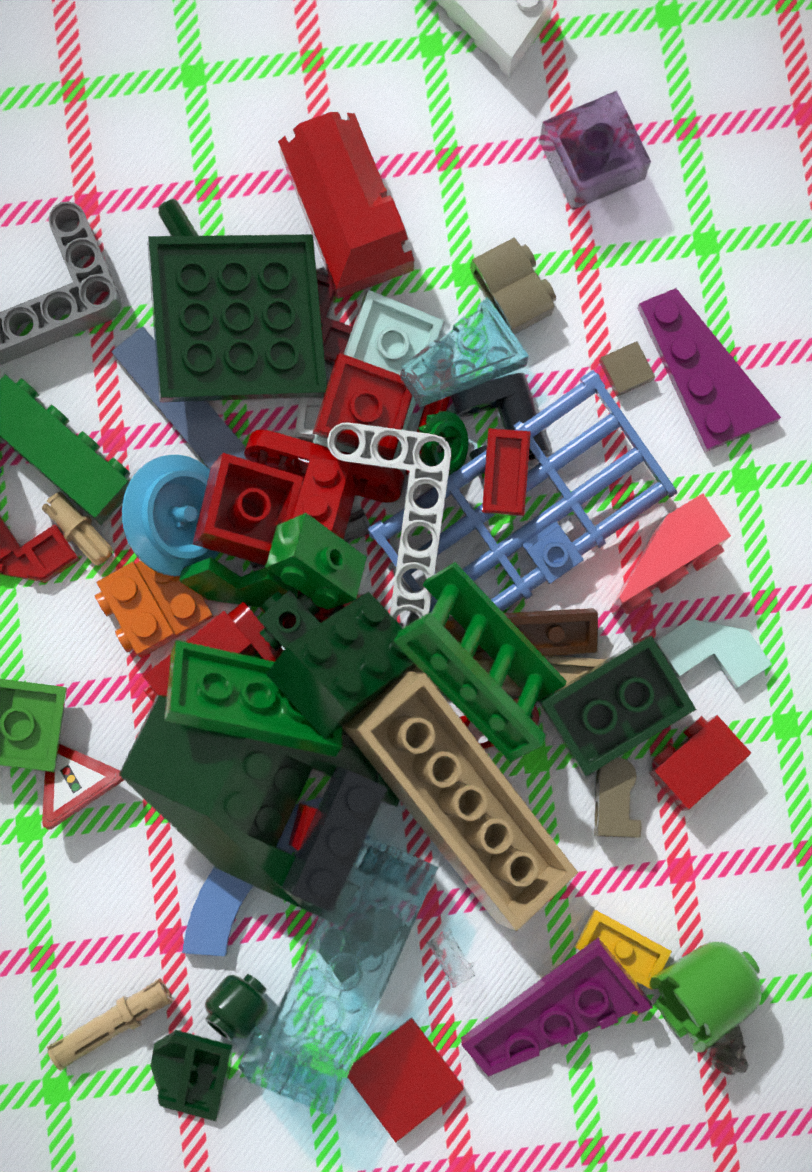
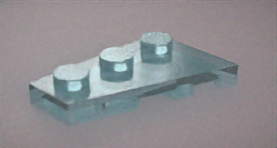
M487 297L478 304L477 310L468 318L462 317L453 325V329L442 339L434 340L401 367L400 378L419 407L526 367L529 355Z

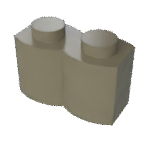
M515 237L472 259L470 265L471 273L477 285L490 303L500 325L509 337L552 315L555 307L553 302L556 301L555 292L548 280H540L534 272L533 267L536 266V261L530 248L526 244L521 246Z

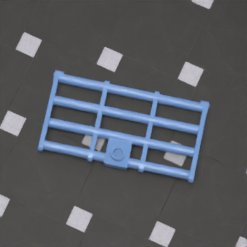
M594 370L581 377L579 385L525 423L519 421L513 425L515 430L531 431L529 450L539 463L527 473L526 493L549 477L563 497L558 502L497 544L483 524L496 514L482 513V504L473 510L459 490L485 471L487 450L448 476L446 498L452 495L466 516L440 533L437 556L476 529L490 550L468 564L463 570L475 581L497 564H501L514 583L491 599L502 612L524 597L527 600L533 596L531 591L545 581L551 584L584 560L582 558L583 554L595 546L601 548L606 544V538L667 495L671 498L678 493L606 390L600 375ZM596 393L610 414L547 458L533 437ZM620 427L634 448L570 492L557 471ZM644 461L658 482L594 526L581 505ZM433 487L415 501L420 507L431 508L438 501V491ZM404 508L382 523L379 520L368 528L369 536L376 540L379 546L381 545L395 567L397 566L398 555L387 540L402 530ZM571 512L574 513L586 530V533L573 542L570 541L558 524V521ZM433 539L427 542L422 547H420L418 550H424L428 548L432 544ZM521 547L524 548L536 565L535 569L522 578L507 558ZM416 568L409 569L403 574V578L412 591L421 590V587L411 575L418 570ZM433 596L431 597L430 613L437 603Z

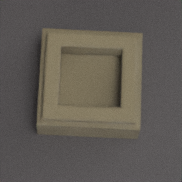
M638 341L609 353L599 360L617 397L647 384L655 378Z

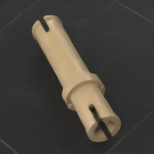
M158 978L138 993L128 998L126 996L116 1000L117 1005L110 1008V1010L74 1030L66 1037L47 1046L50 1059L55 1067L61 1071L75 1060L90 1053L129 1028L132 1030L142 1025L141 1021L173 1002L170 991L162 979Z

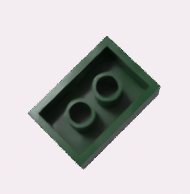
M368 591L289 644L266 675L320 735L326 739L348 723L406 671H412L417 665L394 642L398 632L403 629L402 626Z
M652 636L641 638L570 681L565 687L538 701L579 770L585 776H588L697 710Z

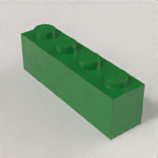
M5 374L0 379V438L102 526L123 502L124 494L129 484L127 478L131 473L115 458L112 457L107 462L96 452L100 449V446L85 432L81 431L76 436L68 429L66 425L70 420L51 404L45 409L35 400L39 393L25 380L20 378L15 383Z

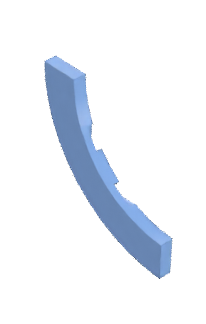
M322 797L301 803L318 808ZM299 803L295 805L276 846L290 854L297 851L288 843ZM214 867L201 887L192 908L185 932L182 953L225 957L233 923L253 885Z

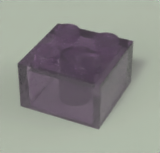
M617 90L542 122L539 142L571 210H575L645 180L651 160Z

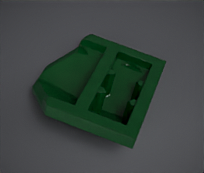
M175 1030L156 1041L150 1066L158 1090L157 1099L159 1105L216 1122L232 1067L233 1045Z

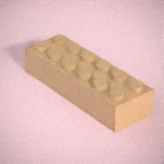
M406 671L343 726V729L496 923L518 931L578 874L572 863L425 673Z

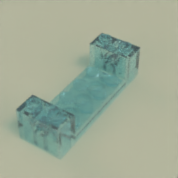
M366 836L333 912L322 908L268 1031L256 1026L238 1066L250 1083L331 1115L438 870L437 866L371 836Z

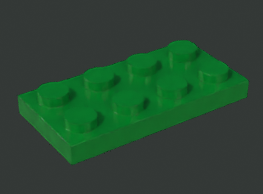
M180 640L175 641L171 650L165 721L334 757L338 755L342 748V727L324 739L266 675L275 663L274 661Z

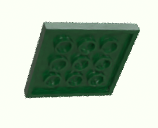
M313 234L148 237L147 247L159 402L324 397L327 381Z

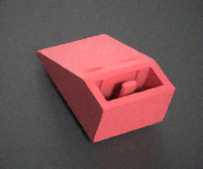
M703 493L668 514L657 527L609 610L612 615L621 609L624 610L626 615L648 602L647 600L653 596L651 592L653 589L658 587L661 593L667 591L689 574L687 568L693 565L697 572L715 561L719 555L725 552L722 545L731 535Z

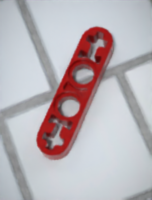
M264 429L251 432L244 451L245 458L249 461L305 477L309 462L299 459L309 461L310 458L342 461L334 457L326 446ZM351 462L357 496L384 503L395 502L400 498L405 481L402 471L397 468Z

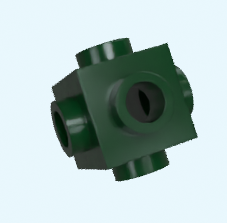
M290 590L284 595L277 591L260 607L264 614L258 620L264 628L259 633L275 651L282 646L286 648L289 644L320 624L314 617L320 611L319 608L303 593L296 598ZM295 615L296 624L292 628H284L283 621L285 617Z

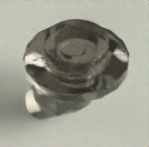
M738 1025L725 1035L726 1041L715 1043L707 1050L712 1058L711 1063L713 1066L728 1075H735L736 1072L744 1073L749 1067L744 1055L746 1045H744L743 1034L740 1025Z

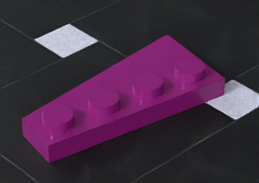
M677 288L639 303L637 309L704 453L776 423L781 419L780 415Z
M598 937L462 1036L461 1045L489 1077L539 1056L540 1051L558 1043L561 1046L578 1040L577 1035L599 1026L601 1029L619 1023L618 1018L635 1011L640 1014L653 1007L651 1000Z

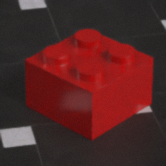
M222 453L211 466L193 545L266 565L277 525L293 518L304 477Z

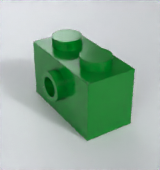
M304 513L277 525L265 568L280 577L285 584L296 588L312 599L315 605L329 610L357 599L367 557L313 517Z

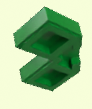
M212 557L184 567L179 579L181 583L207 600L238 605L244 602L247 606L261 607L277 591L284 595L290 590L296 598L298 595L296 588L285 584L280 577L267 568H262L240 577Z

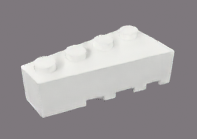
M436 0L448 13L447 17L457 27L461 26L475 40L474 44L485 55L488 53L499 64V69L508 78L550 19L554 0Z

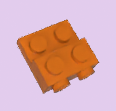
M142 561L136 564L131 562L96 582L101 592L94 596L104 614L108 617L114 613L121 628L117 629L115 634L127 653L134 649L140 658L214 616L203 597L179 581L180 576L161 574L146 566Z

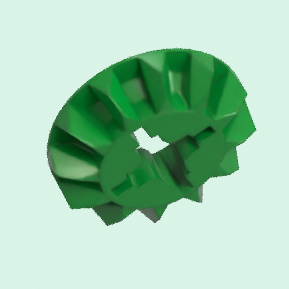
M439 411L437 414L427 415L426 424L418 427L420 433L446 437L444 440L448 442L451 448L450 476L460 469L466 460L469 448L467 429L463 421L452 412ZM429 441L425 443L421 448L420 454L422 462L428 466L439 465L445 456L442 445L440 446L442 452L437 451L438 442Z

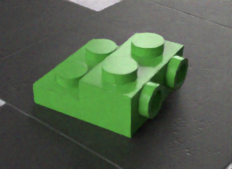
M0 679V766L55 772L67 687Z

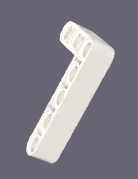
M356 423L338 424L330 431L327 439L328 448L337 459L410 470L390 615L397 621V616L401 612L412 611L421 618L430 611L432 595L425 587L419 591L408 590L403 583V574L409 569L416 568L425 574L426 580L435 575L451 462V448L446 440L435 434ZM344 430H353L359 437V447L352 454H344L337 447V437ZM393 435L400 440L402 451L398 458L386 460L380 455L378 445L382 438ZM429 441L438 442L444 449V459L437 466H428L420 458L422 446ZM421 484L433 485L438 491V501L431 508L420 507L414 499L415 490ZM416 526L426 527L432 534V544L424 550L415 549L409 542V532Z

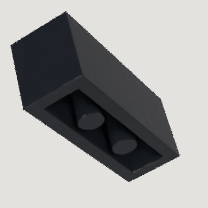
M337 766L282 888L293 896L333 912L388 788Z

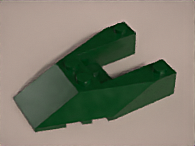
M157 695L120 770L119 776L203 854L214 867L339 926H343L360 886L346 880L333 912L293 896L283 889L282 886L296 856L276 846L312 769L331 778L337 766L350 770L387 787L388 789L382 802L395 807L398 806L399 798L354 741L342 734V748L338 755L334 757L165 721L167 696Z

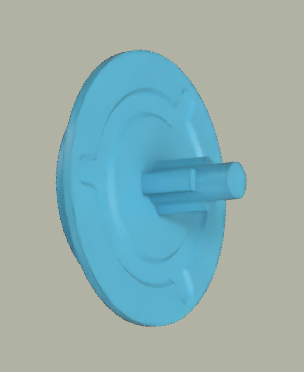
M165 455L144 464L130 480L122 503L123 529L131 549L146 566L168 576H180L184 567L210 557L215 559L220 553L193 545L210 469L198 460L188 456Z

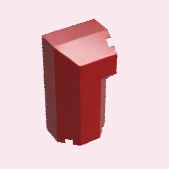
M329 112L301 122L293 128L295 137L288 142L286 136L278 141L280 155L338 299L414 271L412 250L404 253L402 245L408 240L405 227L391 195L387 196V189L382 182L355 113H347V120H343L339 112Z

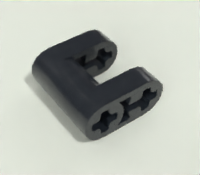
M515 373L469 386L455 392L451 396L458 417H467L498 408L505 430H515L513 425L519 421L525 423L538 414L525 373ZM541 431L533 439L546 455L550 450L544 431ZM487 445L470 452L471 460L487 450ZM530 450L528 461L535 459Z

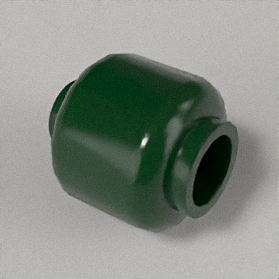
M246 974L243 979L236 975L226 976L205 1001V1010L208 1014L205 1021L212 1029L229 1041H232L234 1037L239 1039L248 1038L268 1014L269 1005L263 996L267 989L250 974Z

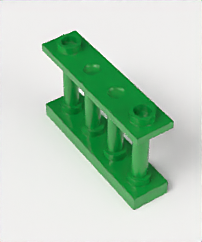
M454 562L425 580L423 586L437 600V603L431 613H427L401 629L394 642L509 762H512L543 745L546 734L530 716L537 701L565 687L567 681L465 571ZM450 615L466 630L461 643L444 628ZM479 645L494 660L489 674L473 658ZM507 675L522 690L517 703L502 689Z

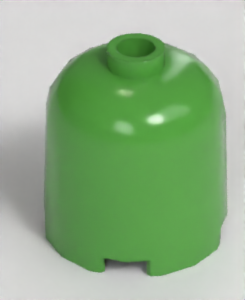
M708 942L701 945L654 975L649 982L650 988L654 990L658 988L662 998L655 1003L666 1022L679 1038L688 1034L695 1041L692 1044V1048L696 1052H705L747 1019L757 1009L762 997L760 980L757 975L760 970L754 958L748 952L743 951L741 953L738 949L725 942Z

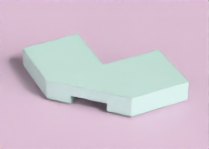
M689 619L656 641V644L677 677H680L712 655L732 685L737 689L772 665L751 633L746 629Z

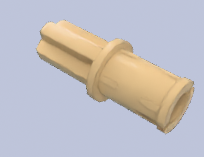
M63 492L55 493L47 500L51 506L47 503L44 504L42 511L65 533L64 539L67 542L73 541L94 565L99 566L111 557L112 547L91 525L92 519L89 516H83L65 497Z

